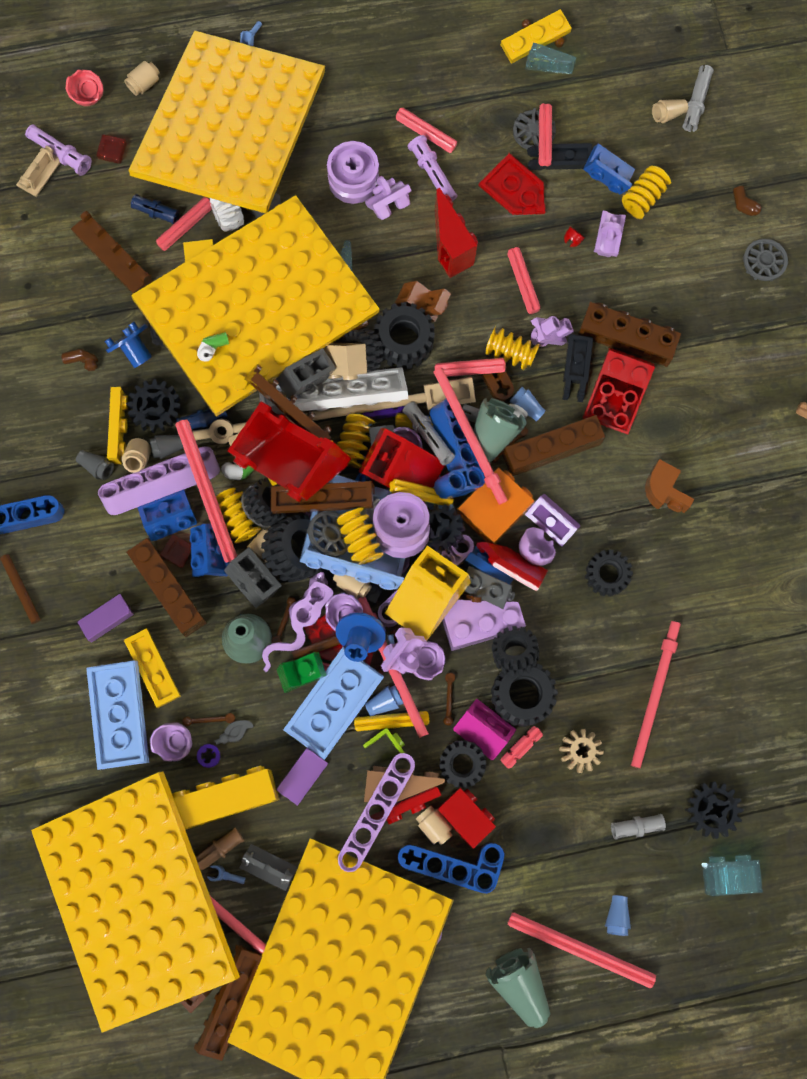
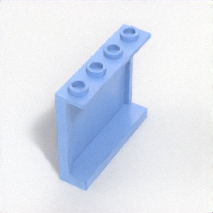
M336 475L328 483H346L359 481H355L349 478ZM375 487L373 501L377 498L382 500L387 495L393 493L389 490ZM333 510L332 512L342 515L351 510ZM314 511V512H312L310 521L312 520V518H313L315 515H317V514L320 513V512H324V511ZM327 516L329 524L331 523V517ZM321 517L316 521L322 523ZM374 525L367 531L368 534L374 533ZM306 534L300 562L306 563L310 568H323L330 570L334 575H347L354 577L362 583L372 582L379 584L381 588L386 590H397L404 580L401 575L405 558L392 557L384 553L381 558L375 561L358 565V563L351 561V557L355 553L347 551L340 557L321 554L312 548L313 545L309 540L308 534ZM375 538L371 540L372 543H377ZM321 541L319 545L324 548L325 543ZM379 547L375 549V552H383Z

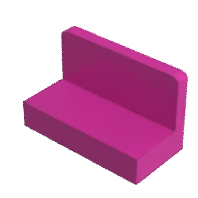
M477 698L453 728L462 738L480 747L485 756L490 760L496 758L516 731L513 726Z

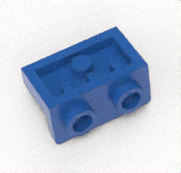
M599 143L594 146L583 168L584 171L589 173L591 178L602 182L610 191L619 195L629 190L632 186V183L629 181L635 169Z
M184 489L137 507L144 529L151 541L162 539L197 524Z
M205 523L191 528L192 576H228L224 570L229 563L224 561L212 525Z
M477 546L470 552L463 566L466 568L469 566L511 584L514 578L492 566L488 561L489 556L487 553H481Z

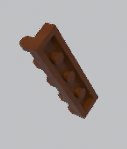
M84 211L81 214L82 220L71 228L72 232L132 294L153 282L151 276L92 218L88 211Z
M259 364L254 366L245 377V380L297 426L318 438L322 437L330 440L331 437L328 434L332 429L328 425L321 429L312 421L315 413L310 411L305 415L294 405L297 401L294 395L287 399L276 389L279 382L273 379L269 383L259 374L262 367Z
M372 481L328 483L307 501L302 499L300 503L288 496V490L284 487H271V512L273 514L352 510L363 507L364 509L374 508L373 495L375 494V486Z
M237 944L234 949L236 954L233 959L240 978L222 985L220 992L216 993L214 997L216 1002L209 1019L204 1021L203 1025L205 1028L199 1043L196 1042L194 1045V1049L198 1054L220 1061L224 1058L229 1045L228 1039L262 959L261 954L247 950L245 947Z

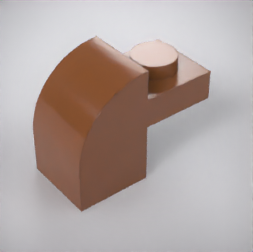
M418 281L404 283L395 304L398 307L401 306V302H406V306L411 307L412 303L416 304V309L419 310L422 307L425 310V316L429 314L432 318L431 322H436L438 315H441L448 307V299L451 293L446 289L430 291Z
M660 459L654 465L646 480V496L656 509H659L665 502L671 510L685 513L691 507L694 499L673 488L681 470Z

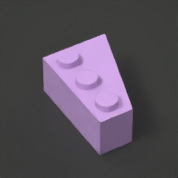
M457 600L442 620L451 651L494 639V637L497 638V633L500 631L504 634V628L507 627L509 631L513 630L512 626H517V630H520L521 627H526L518 602H506L504 609H501L487 601L476 603L471 602V600Z

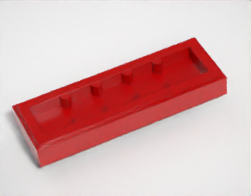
M433 787L395 804L386 819L388 825L403 819L401 813L411 810L412 814L425 809L426 802L441 796L438 787ZM384 810L370 817L374 820H380L384 816Z

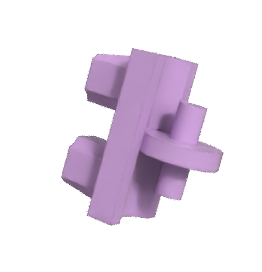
M380 176L376 179L378 186L372 189L374 196L365 200L367 207L372 209L379 219L384 220L392 214L388 206L391 202L394 201L398 209L405 208L411 204L408 195L411 189L409 184L404 185L402 181L395 183L393 178L386 181L384 177Z
M607 211L602 212L594 252L601 256L617 257L626 215H614Z
M551 316L547 319L536 317L531 320L532 325L535 326L531 333V341L534 345L539 343V347H544L547 344L562 346L567 343L565 336L573 332L571 322L567 318L559 321L557 317Z
M399 628L395 633L398 643L389 644L382 651L386 659L381 667L384 672L393 669L402 674H405V672L414 673L419 668L416 658L419 651L425 645L426 640L424 636H415L411 628Z

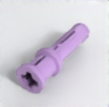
M34 124L27 128L26 137L43 148L45 146L50 147L61 164L64 166L69 165L80 176L88 172L92 163L89 156L81 155L72 145L65 146Z
M420 135L414 138L407 147L409 151H413L418 159V166L426 170L436 189L440 187L444 194L450 196L452 201L455 200L458 195L438 165L436 153L431 151L426 143V136Z

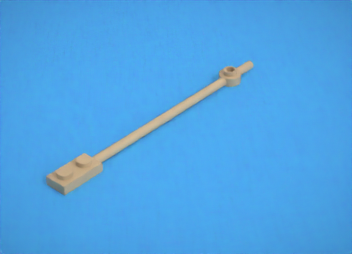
M472 377L449 381L460 404L476 402ZM439 383L424 385L425 393L408 395V399L399 402L388 401L379 402L375 405L362 404L353 405L350 408L336 407L325 411H312L315 413L312 421L406 406L410 402H415L416 404L426 402L427 409L430 410L433 406L446 399ZM221 418L215 420L208 429L192 432L195 440L211 438L218 444H225L228 442L227 438L240 433L246 422L232 424L229 420ZM218 427H225L226 434H219Z

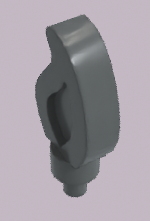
M247 720L233 722L227 726L224 731L225 733L219 735L220 738L215 740V743L218 745L220 743L239 742L244 737L247 729H252L254 726Z

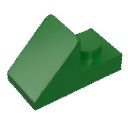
M313 652L295 661L281 663L276 669L284 693L327 676L319 652Z

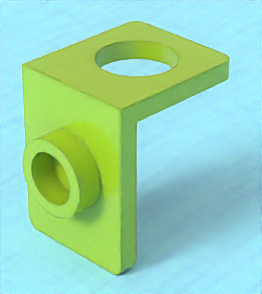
M387 728L363 745L366 749L386 734L397 751L405 753L402 749L405 744L397 733L392 735Z

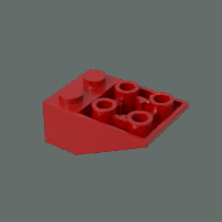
M439 187L436 190L435 201L438 261L449 278H452L474 265L478 241L474 233H469L465 227L466 224L463 216L454 210L450 196L444 194Z
M609 347L583 418L586 419L597 415L600 425L629 434L655 369L654 363Z
M381 428L358 472L389 489V483L394 479L433 488L445 465H442L436 456L386 428Z

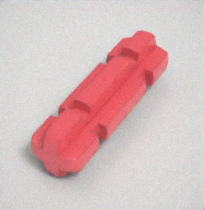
M536 726L531 727L526 732L527 735H523L513 745L510 752H507L501 758V762L508 769L512 768L517 763L516 760L521 759L534 745L533 743L543 736V733Z

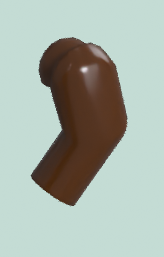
M744 186L735 187L733 194L736 209L749 216L760 214L761 205L746 197Z
M83 349L64 352L61 355L64 364L80 361L85 363L84 368L88 371H94L98 368V358L96 355Z

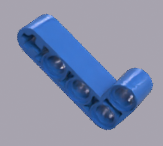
M444 399L431 408L430 418L436 432L455 455L453 461L446 465L449 473L438 478L434 483L436 494L440 498L449 499L466 495L480 488L485 483V476L447 399Z
M50 495L1 505L0 516L6 515V520L0 525V535L60 521L64 515V507ZM53 505L54 507L51 508V513H48L47 511L50 510V506ZM25 510H31V514L27 519H21V515Z
M486 843L481 847L476 864L474 865L408 844L400 848L398 860L401 866L408 870L480 893H490L497 885L504 860V852L499 845ZM494 847L498 851V858L494 862H487L485 852L488 848ZM409 849L414 850L413 855L421 858V853H426L422 862V869L417 868L420 863L411 860L410 864H406V859L402 857V854L408 853ZM437 857L441 860V868L437 872L428 870L427 862L430 858ZM458 865H462L466 869V875L461 880H456L452 876L453 868ZM483 873L489 874L491 878L490 885L485 888L479 887L477 883L479 875Z

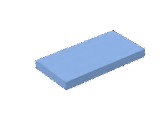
M342 647L325 671L327 676L319 679L283 729L324 760L384 678L381 673L364 661L354 662L349 660L344 654L345 647Z
M134 660L86 668L97 770L149 763L138 661Z

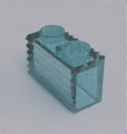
M735 855V861H726L725 856L709 857L710 862L702 863L706 895L763 893L759 860L751 859V855Z

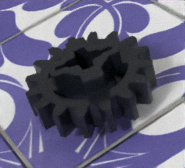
M153 379L152 385H149L147 381H143V388L136 385L137 393L129 394L133 402H127L128 408L132 409L128 414L131 418H134L133 422L136 426L141 424L143 431L150 427L152 433H155L157 427H160L164 432V425L168 424L172 427L174 426L171 421L172 418H179L176 411L182 409L181 405L177 403L180 401V397L178 394H174L176 391L173 386L167 389L168 385L165 381L161 385H158L156 379ZM170 401L169 411L166 412V406L169 404ZM152 404H155L156 406L158 405L157 408L150 407V406H151Z
M434 504L433 510L427 507L430 525L429 541H432V543L427 542L424 549L429 546L440 555H442V551L450 554V547L458 548L459 546L456 541L464 539L461 533L465 531L463 520L455 508L449 510L448 506L444 504L442 509H439L438 505Z
M710 782L709 788L705 783L700 784L701 791L693 789L692 793L695 797L687 798V801L691 803V807L685 808V811L692 814L687 821L696 823L693 828L694 831L703 829L702 836L708 837L710 832L713 839L719 838V832L723 837H728V829L736 831L737 828L734 823L742 822V819L737 817V813L744 812L742 808H737L741 798H733L735 790L730 789L726 791V784L724 783L720 784L718 788L716 782ZM713 792L722 795L725 800L717 799ZM702 800V806L700 810H698L699 803ZM713 806H722L715 811V814H706L713 809ZM730 810V815H729V818H728V820H727V819H726V816H727L728 811ZM703 820H710L715 825V828L707 826Z

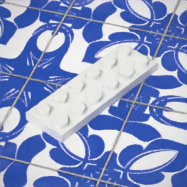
M403 368L375 370L366 374L357 375L358 379L343 380V376L336 379L327 378L323 383L297 396V401L294 405L302 412L310 410L325 411L329 408H350L353 405H375L379 402H399L408 399ZM277 385L276 389L285 396L279 385ZM259 392L260 402L262 401L272 407L276 414H284Z

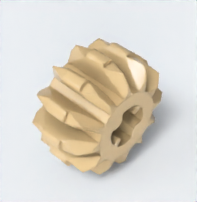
M580 729L579 737L573 730L570 732L571 739L568 737H563L562 739L568 747H559V751L567 752V755L563 756L561 761L564 762L570 759L571 761L567 768L571 770L577 764L578 773L583 772L584 766L588 771H592L593 766L591 762L596 765L601 763L595 755H603L604 751L596 750V746L601 745L602 742L601 740L592 742L595 737L593 732L586 738L585 729ZM578 744H581L580 747H586L587 751L584 752V758H582V755L576 754V751L579 749Z

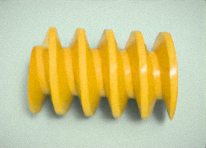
M647 167L645 172L640 175L639 179L634 182L633 186L622 197V204L626 211L636 219H643L644 213L650 210V206H654L655 199H660L661 193L666 192V185L671 184L670 177L660 167Z
M495 326L486 346V355H490L495 350L494 358H499L504 354L503 358L506 363L512 358V366H516L521 362L522 370H525L528 365L531 367L540 344L537 343L531 348V340H528L523 345L522 336H519L514 341L513 332H510L505 337V329L502 328L498 333H495Z
M348 414L346 416L347 423L343 425L344 432L340 434L342 441H339L337 445L351 458L347 467L360 469L361 465L357 463V460L365 459V456L360 454V451H368V447L363 445V442H371L370 438L366 436V433H369V428H371L368 425L375 424L376 422L360 414Z
M229 488L219 493L216 498L224 521L227 522V529L231 531L230 537L236 539L234 543L237 544L255 536L261 530V526L253 527L254 523L245 514L242 503L239 500L243 492L236 493V488Z
M364 507L348 511L337 519L338 525H344L340 529L341 534L347 535L344 538V542L351 544L347 548L348 552L355 553L351 557V561L358 563V565L370 563L384 555L383 552H375L380 543L371 542L377 535L376 533L368 534L367 532L373 527V524H364V521L369 518V514H360Z

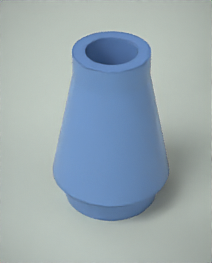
M521 387L510 399L512 404L523 408L528 413V416L535 421H538L546 411L529 389L526 390Z
M388 685L370 701L366 702L365 706L370 716L399 709L400 705L404 703L396 686L390 687Z
M612 896V902L605 923L608 934L628 936V930L631 929L628 897Z

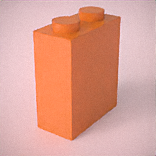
M499 467L494 473L498 474L501 480L499 484L508 501L499 505L491 488H488L486 483H484L457 510L458 515H461L462 520L486 542L496 544L534 503L532 493L525 487L520 488L514 482L515 478L507 470L502 471Z

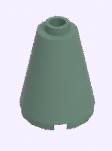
M487 398L482 401L473 429L489 463L526 426V420L522 415L518 418L513 414L515 411L513 407L493 398L489 402H487Z
M241 614L232 618L222 633V645L226 654L239 663H254L263 658V649L272 643L270 627L261 617L253 614Z
M522 948L516 949L498 958L495 961L497 966L493 970L489 967L485 975L488 982L527 1026L539 1028L548 1022L550 1010L536 957L530 948H527L528 952H523Z

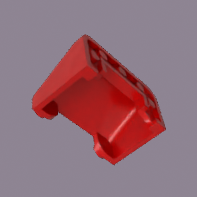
M262 401L228 449V452L235 457L234 463L245 470L249 466L288 490L287 495L299 503L302 499L305 501L310 499L344 470L351 460L333 441L327 438H318L290 422L285 416L276 414L272 407Z

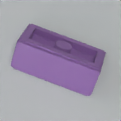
M545 494L540 496L525 514L561 547L580 527L579 523Z
M119 594L79 620L78 624L87 640L92 643L134 614L122 595Z
M306 748L276 790L298 806L328 763Z

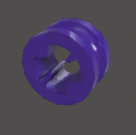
M203 745L197 752V760L203 767L212 768L220 761V752L214 745ZM207 749H213L212 753H216V758L211 759L210 763H205L206 759L201 757L202 753L207 752Z

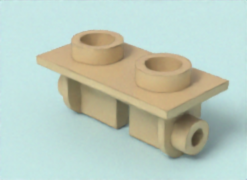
M48 146L41 148L16 185L37 197L60 164L58 157L53 154L54 151Z

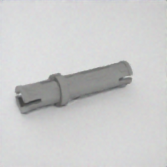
M703 65L700 66L692 97L688 102V110L683 123V129L691 132V129L693 132L697 130L700 116L705 110L704 101L714 69L709 65H705V69Z
M415 402L408 403L403 408V412L413 424L414 431L420 433L442 465L451 463L455 455L433 428L431 419L422 413Z

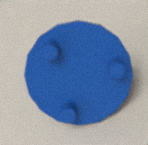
M132 322L128 325L129 327L123 330L125 336L115 343L110 337L105 340V343L108 346L106 349L107 353L120 347L132 366L136 368L150 359L152 355L138 336L148 326L143 324L138 327L135 322Z
M355 612L347 614L339 620L336 626V637L340 644L345 647V656L351 661L360 662L366 659L368 653L375 652L383 646L386 640V630L382 622L374 616Z

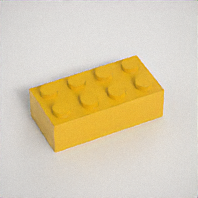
M257 766L246 770L248 775L242 777L239 774L221 778L222 783L217 785L214 782L197 785V791L190 793V790L172 793L185 830L280 800L272 771L264 769V766Z

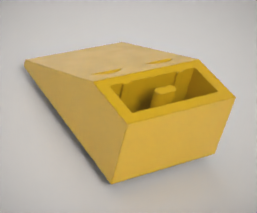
M427 546L411 566L385 614L404 628H411L415 636H424L427 642L471 583L469 574Z

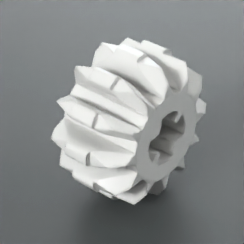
M210 198V206L221 230L224 232L233 231L244 225V216L240 206Z

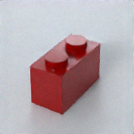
M458 788L437 810L469 846L474 849L496 827L492 823L495 818L486 808L482 810L478 808L475 804L477 798L468 789L463 791L461 788Z

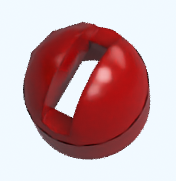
M570 226L564 235V241L567 243L570 239L573 241L570 247H577L585 237Z

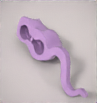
M320 572L310 578L309 588L305 591L303 598L292 603L289 607L291 625L297 634L294 642L271 643L263 649L262 657L266 664L263 670L265 672L271 667L268 656L272 651H294L303 646L305 641L303 627L316 623L321 615L322 607L333 596V590L328 587V581L325 578L324 572Z

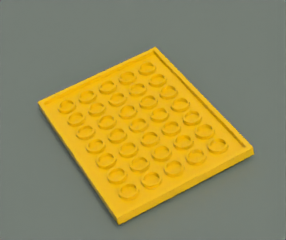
M194 31L129 168L130 176L267 213L324 76L325 66Z
M296 195L131 295L133 301L216 417L257 391L245 380V377L255 365L259 364L262 367L259 374L270 383L273 379L278 378L286 367L328 346L378 314L380 310ZM226 332L229 344L217 347L210 361H201L197 356V350L205 337Z
M164 771L153 774L31 830L101 1032L240 978Z
M310 839L268 939L262 959L232 1029L228 1043L301 1079H385L454 900L365 861L353 872L344 871L338 864V856L341 851ZM346 853L343 855L342 860L346 867L352 868L357 864L358 858Z

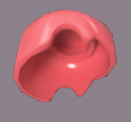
M77 70L66 79L65 89L70 99L78 105L92 106L103 96L104 87L100 77L91 70Z

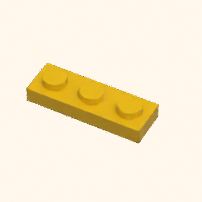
M560 9L501 40L500 45L512 64L569 34L572 28Z
M111 387L107 458L114 464H122V456L126 449V443L123 442V433H127L128 429L127 419H124V412L128 410L127 402H129V399L121 387Z
M146 628L125 639L124 642L133 660L138 661L139 673L156 708H160L181 697L149 630Z

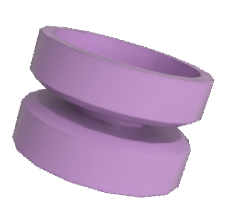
M349 141L333 149L328 157L327 172L329 187L334 196L345 203L351 204L362 203L371 198L374 194L372 189L378 186L376 179L379 177L378 158L372 148L362 142Z
M403 492L387 495L379 501L373 515L374 533L377 535L375 539L377 543H380L379 548L384 553L397 558L411 557L422 551L429 541L430 532L429 512L426 504L419 497Z

